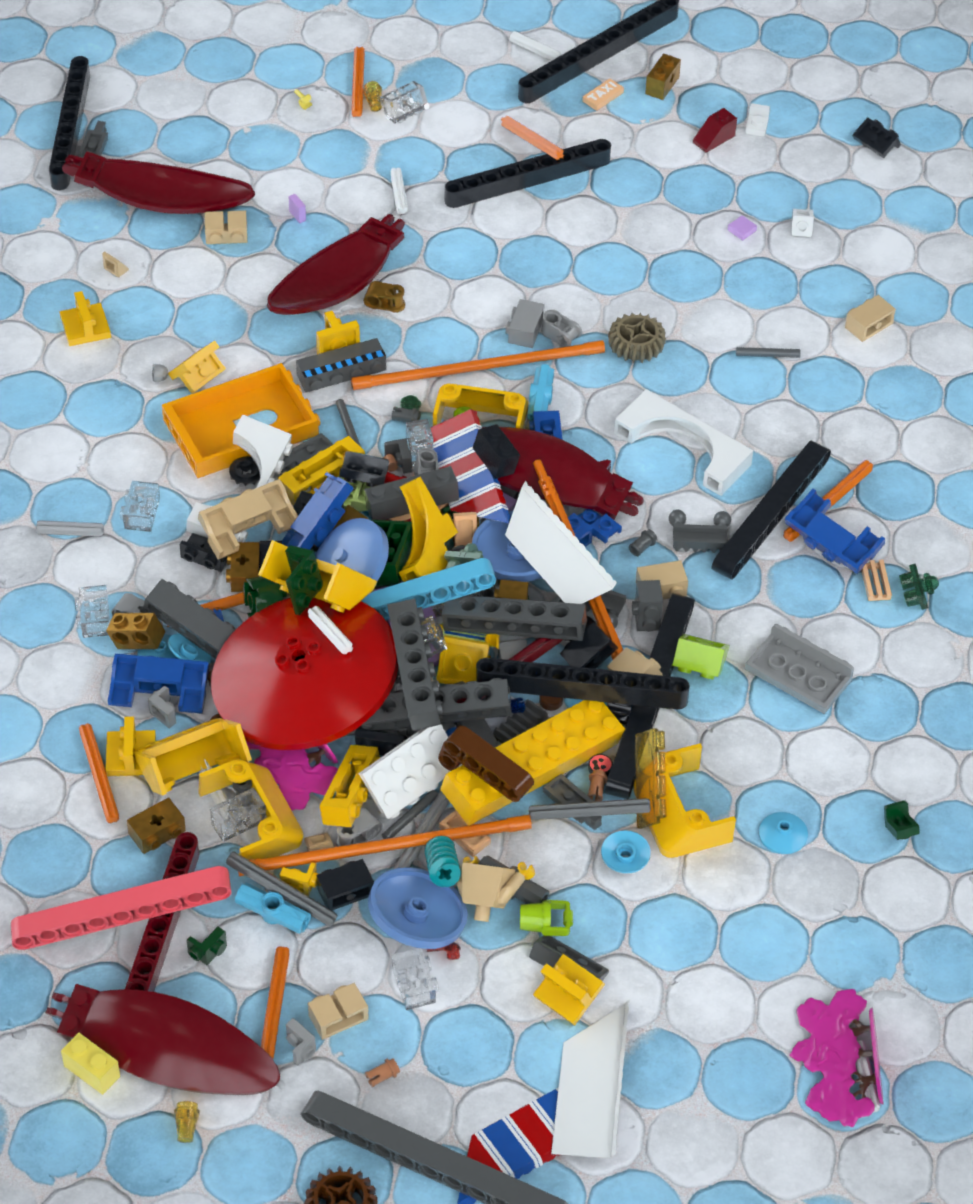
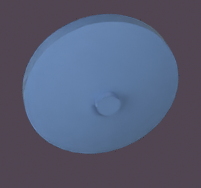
M508 511V513L512 517L513 511ZM487 519L477 528L472 543L477 545L479 551H482L484 558L490 560L496 579L528 582L542 578L505 536L508 523Z
M356 518L346 521L335 528L322 542L315 557L333 565L337 563L342 564L378 581L388 558V539L384 530L373 521L365 518Z
M417 868L389 870L375 880L368 897L370 914L379 928L396 941L411 947L437 949L448 946L460 937L467 922V907L463 903L460 893L453 886L440 887L435 885L429 877V872Z

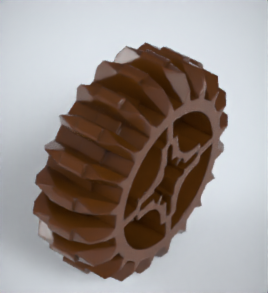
M341 1166L338 1167L337 1172H333L328 1168L326 1176L319 1172L317 1176L318 1181L312 1180L310 1183L311 1189L306 1190L307 1199L304 1201V1204H319L322 1198L326 1200V1204H356L353 1194L357 1192L363 1200L362 1204H378V1198L375 1195L376 1189L374 1186H370L371 1180L369 1177L363 1178L361 1170L353 1174L351 1166L347 1172H343Z

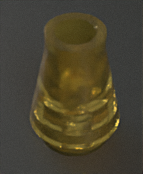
M376 81L366 83L363 94L370 106V110L373 112L380 111L382 109V87Z
M181 1101L177 1103V1108L174 1109L178 1142H193L200 1114L198 1104L195 1102Z

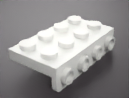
M442 725L419 730L359 773L379 809L377 811L379 817L385 819L397 817L401 813V809L418 802L420 796L425 792L436 789L439 786L438 783L445 778V775L451 772L444 768L438 759L442 745L448 738Z

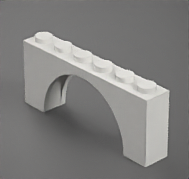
M647 389L615 419L614 434L631 444L647 434L662 431L682 433L697 440L707 450L711 459L710 465L704 472L703 486L720 496L752 464L753 450L748 446L739 443L729 435L718 431L711 425L704 423L692 414L683 411Z
M242 415L233 432V444L248 452L256 462L260 472V480L256 486L258 488L275 481L276 473H281L284 466L283 459L285 456L289 457L293 449V444L291 443L292 434ZM196 502L187 519L186 531L208 538L198 520V514L200 511L212 506ZM247 529L234 534L238 542L246 541L248 536Z

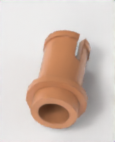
M593 770L589 775L590 787L587 796L592 800L593 796H595V801L603 800L604 785L608 779L606 772L603 770Z
M393 1058L390 1060L385 1059V1063L365 1072V1076L370 1079L368 1082L373 1088L390 1077L396 1078V1074L400 1073V1069Z

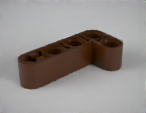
M459 726L442 745L438 759L444 768L452 771L462 764L513 802H518L534 785V780L527 771L465 726Z

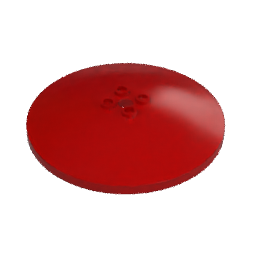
M291 598L276 602L255 613L229 636L214 663L211 675V692L220 717L223 720L227 719L240 723L247 742L275 750L313 748L333 742L354 731L382 706L397 676L399 665L393 633L383 616L362 601L351 610L345 609L344 613L330 608L332 604L316 598L312 599L310 605L300 615L295 614ZM318 606L352 642L353 650L347 654H342L309 618V608ZM299 656H305L303 659L294 661Z

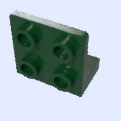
M289 545L285 553L291 574L287 578L286 584L296 615H300L310 605L316 594L321 591L323 581L314 551Z

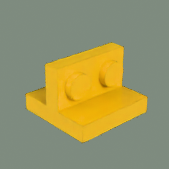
M83 291L74 293L76 308L59 311L69 347L111 338V332L102 304L90 305L89 299L84 298Z
M333 311L324 313L325 329L316 332L317 354L360 343V326L357 320L342 324L340 318H336Z
M214 340L171 370L168 375L172 380L180 377L191 394H193L226 369L214 353L219 348V345Z
M444 635L437 672L438 682L455 684L464 681L466 684L470 681H476L477 662L483 658H491V656H488L490 643Z
M133 716L124 717V726H120V731H108L105 770L107 776L143 775L133 751L156 742L155 730L136 731Z
M563 954L553 968L547 963L540 972L545 979L533 993V996L575 1026L605 984Z

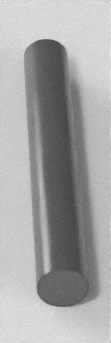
M736 347V356L800 358V349Z
M338 399L335 403L347 436H350L360 446L344 400Z
M435 790L427 793L382 834V838H393L435 800L438 793Z

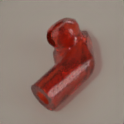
M453 942L442 948L426 950L427 952L447 951V958L453 960L460 958L459 950H461V947Z

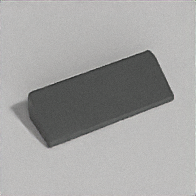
M543 935L536 940L529 955L532 960L545 966L547 963L553 968L564 954L601 981L609 973L606 967L551 936Z

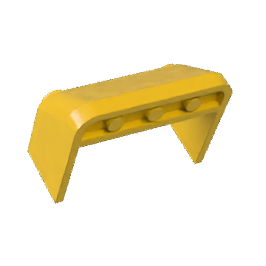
M451 383L444 384L439 388L433 411V426L441 423L445 407H469L474 411L517 417L516 428L524 429L528 412V400L523 395L514 392Z
M272 540L258 575L281 585L280 590L289 593L286 580L290 576L291 570L285 553L288 547ZM316 559L323 586L314 598L332 604L330 608L344 613L345 609L351 610L374 591L377 584L376 580L342 564L337 563L333 565Z
M222 718L204 722L133 751L136 762L151 790L162 796L172 790L171 786L175 784L176 780L201 771V767L206 769L207 766L204 760L207 761L210 767L216 764L222 765L236 759L247 762L252 760L240 723L227 719L223 720Z
M701 743L663 753L634 781L633 791L636 798H648L650 800V812L643 814L660 853L668 858H675L733 842L735 817L732 816L711 822L707 813L700 809L685 811L670 778L699 770L702 752Z
M236 759L199 773L198 794L200 797L230 786L233 782L252 781L250 790L266 819L259 823L257 829L261 840L239 848V855L248 860L280 856L301 846L303 831L269 769L261 765Z

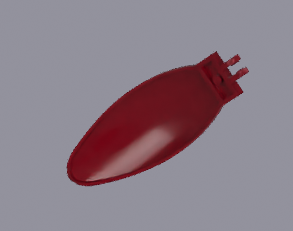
M86 151L83 158L69 155L62 166L64 173L75 176L74 182L91 188L96 187L103 193L128 205L161 213L195 214L213 212L242 205L255 196L252 186L241 180L164 164L107 159Z
M388 214L381 221L370 217L358 231L322 249L290 272L268 295L267 308L275 314H303L334 306L353 297L371 283L383 268L390 251L405 238L404 232L401 231L405 222L402 219L394 222L395 217L392 214Z
M500 427L520 454L514 474L498 478L500 485L520 492L526 481L528 486L532 487L534 493H537L540 499L545 500L538 483L539 477L533 465L534 461L541 460L547 475L552 479L562 505L595 509V511L603 515L607 514L613 520H615L619 511L629 514V516H636L638 514L637 506L642 505L644 499L635 492H629L633 482L615 473L611 474L601 463L585 451L562 439L538 431Z
M75 984L71 997L56 992L52 994L51 998L54 1001L68 1004L65 1012L52 1007H47L45 1012L52 1017L62 1019L57 1033L73 1039L80 1033L116 1059L120 1069L162 1086L206 1094L254 1095L268 1091L280 1081V1072L276 1063L256 1042L216 1014L174 996L144 990H108L100 992L96 989Z

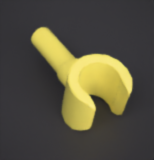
M298 89L294 91L300 98L299 105L302 109L306 110L312 106V103L309 101L311 100L310 94L303 95Z

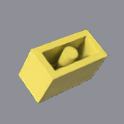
M80 1033L61 1050L64 1067L102 1095L120 1078L118 1061Z

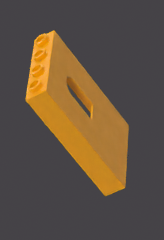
M282 363L162 404L163 420L197 478L229 468L231 463L238 458L251 457L244 449L233 444V432L236 428L233 421L240 419L242 415L249 416L264 410L275 412L277 420L270 424V426L292 434V444L318 435V426L321 425L318 414L313 413L309 400L307 398L304 399L300 386L298 384L295 385L290 370H286Z

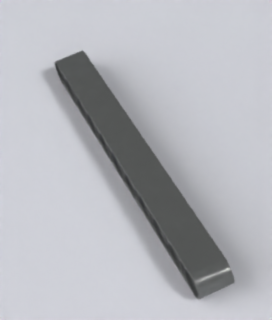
M314 1091L301 1112V1117L307 1123L485 1204H569L559 1197L324 1092Z

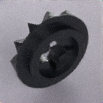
M241 457L231 463L229 474L231 480H235L236 484L243 483L246 487L248 483L255 485L256 481L260 480L258 466L252 457ZM248 470H251V474L246 473L243 475V471L247 472Z

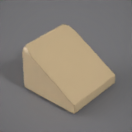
M105 251L102 253L104 269L113 275L121 277L129 270L123 263Z
M328 833L304 838L307 851L334 847Z

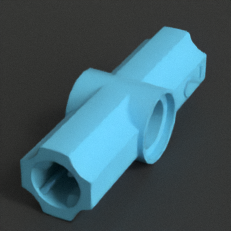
M542 364L536 367L534 382L531 383L529 394L530 404L527 419L533 421L534 411H548V406L551 405L554 369L549 365Z
M247 882L240 886L235 897V903L262 915V918L268 924H280L298 934L304 933L311 919L310 913L284 901L279 893H267Z

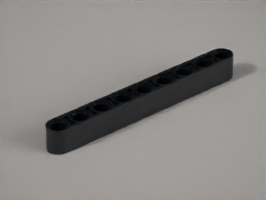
M76 56L70 63L49 165L51 187L55 190H64L70 183L71 176L63 172L62 166L65 164L66 158L69 155L75 156L90 81L89 61L84 56Z
M598 139L563 149L564 157L559 160L544 154L451 180L445 184L444 202L450 208H457L608 165L611 157V143L606 139Z
M810 440L720 550L712 563L711 569L733 580L829 460L831 450Z
M483 658L476 664L477 682H487L494 678L507 679L511 693L667 709H683L688 704L690 685L686 679L681 677L495 658Z

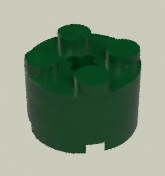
M264 577L247 578V582H244L243 595L245 606H249L251 613H247L248 618L262 609L282 601L286 597L287 592L280 590L281 585Z

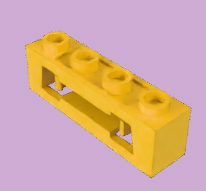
M347 436L335 442L327 449L318 452L310 459L301 462L293 469L284 472L278 479L284 485L288 498L294 506L301 491H306L310 487L311 490L308 493L314 494L315 487L317 489L321 487L327 478L326 472L335 477L339 476L346 451L365 454V451L350 436Z
M350 745L320 804L323 825L351 827L355 818L359 817L360 808L363 802L367 801L369 792L359 773L381 758L378 747Z

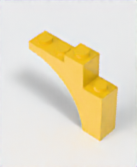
M421 476L400 486L409 508L413 533L409 558L399 572L404 582L446 569L448 562L444 554L448 550L444 543L458 533L448 513L442 515Z

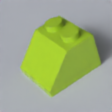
M684 634L678 640L673 666L678 667L677 670L680 672L691 674V671L700 672V676L703 678L714 679V676L719 677L721 675L730 645Z

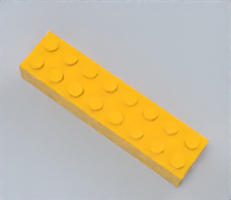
M583 700L495 748L532 776L534 785L526 793L528 794L552 781L560 774L563 775L585 763L592 756L601 754L616 746L625 728L604 702ZM464 765L447 773L440 788L468 826L513 802Z

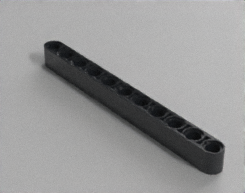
M657 0L522 77L519 80L518 99L523 103H532L673 22L678 17L679 0Z
M674 593L670 597L650 658L656 660L661 666L659 670L663 676H671L678 640L686 633L694 608V598ZM633 705L607 779L606 794L625 799L630 798L634 781L640 769L660 708Z

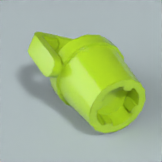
M544 900L542 903L520 904V930L539 932L545 936H568L570 934V927L573 926V911L570 910V903L568 901ZM551 909H564L563 925L565 927H551Z

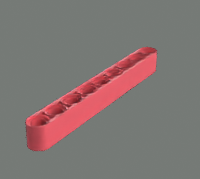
M215 866L15 917L11 921L12 946L18 950H26L224 900L231 895L229 870L223 866Z

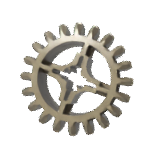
M632 312L630 316L624 314L622 318L617 317L616 321L612 322L608 333L609 347H611L612 352L617 353L618 358L624 357L625 361L631 359L633 363L635 360L643 363L644 359L651 361L652 357L657 358L658 354L662 353L666 342L665 328H663L662 323L657 322L656 318H650L649 314L643 316L641 312L639 315H634Z

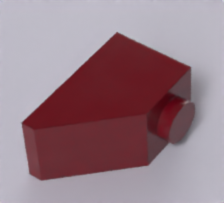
M725 108L713 113L693 139V143L707 153L735 137L737 117Z

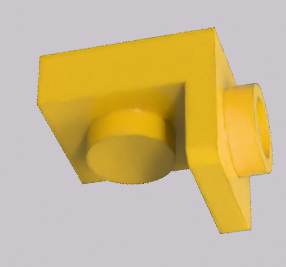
M311 862L307 873H303L298 869L283 867L280 872V879L309 896L312 887H317L316 875L319 873H317L316 863Z

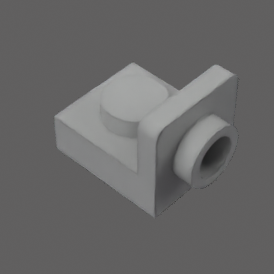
M163 686L160 690L154 691L148 698L149 711L170 729L176 724V710L170 703L169 688Z
M292 1018L286 1024V1038L295 1048L293 1050V1060L295 1064L299 1065L314 1055L316 1043L315 1037Z

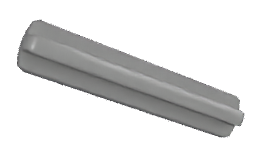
M39 520L36 524V531L38 534L101 537L104 533V526L102 523Z

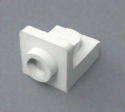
M753 103L750 105L745 134L765 137L770 106Z
M793 209L791 231L793 236H812L813 210Z

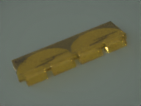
M657 728L635 735L636 799L648 798L650 800V812L637 813L638 829L659 824L660 818L667 817L666 799H660V797L666 796V776L659 775V773L666 772L665 752H659V750L665 749V731H658Z

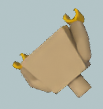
M469 856L464 857L461 876L456 885L463 903L476 905L474 920L489 922L491 907L504 909L523 882L534 877L535 870L533 865H530L527 869L525 862H520L517 866L519 872H515V869L479 865L480 860L477 856H474L473 861Z

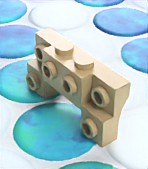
M280 479L253 490L247 489L234 498H225L221 503L202 510L198 514V520L208 535V543L217 559L238 552L240 544L234 534L268 520L271 521L277 533L280 534L292 529L290 527L298 517Z

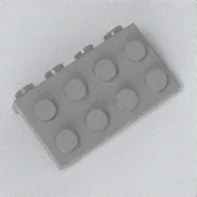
M774 624L771 634L745 664V670L823 714L828 711L850 684L854 672L853 666L847 661L834 656L826 649L816 646L806 638H802L791 632L788 628L778 624Z

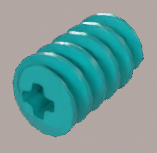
M446 836L434 837L426 844L424 849L429 877L437 886H453L459 881L461 876L455 844Z

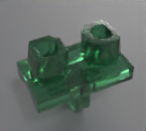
M916 563L909 565L910 572L899 575L903 590L915 587L913 590L903 592L907 607L920 604L921 609L924 610L928 608L925 592H928L929 595L934 594V590L939 586V581L937 577L930 576L929 573H925L921 579Z

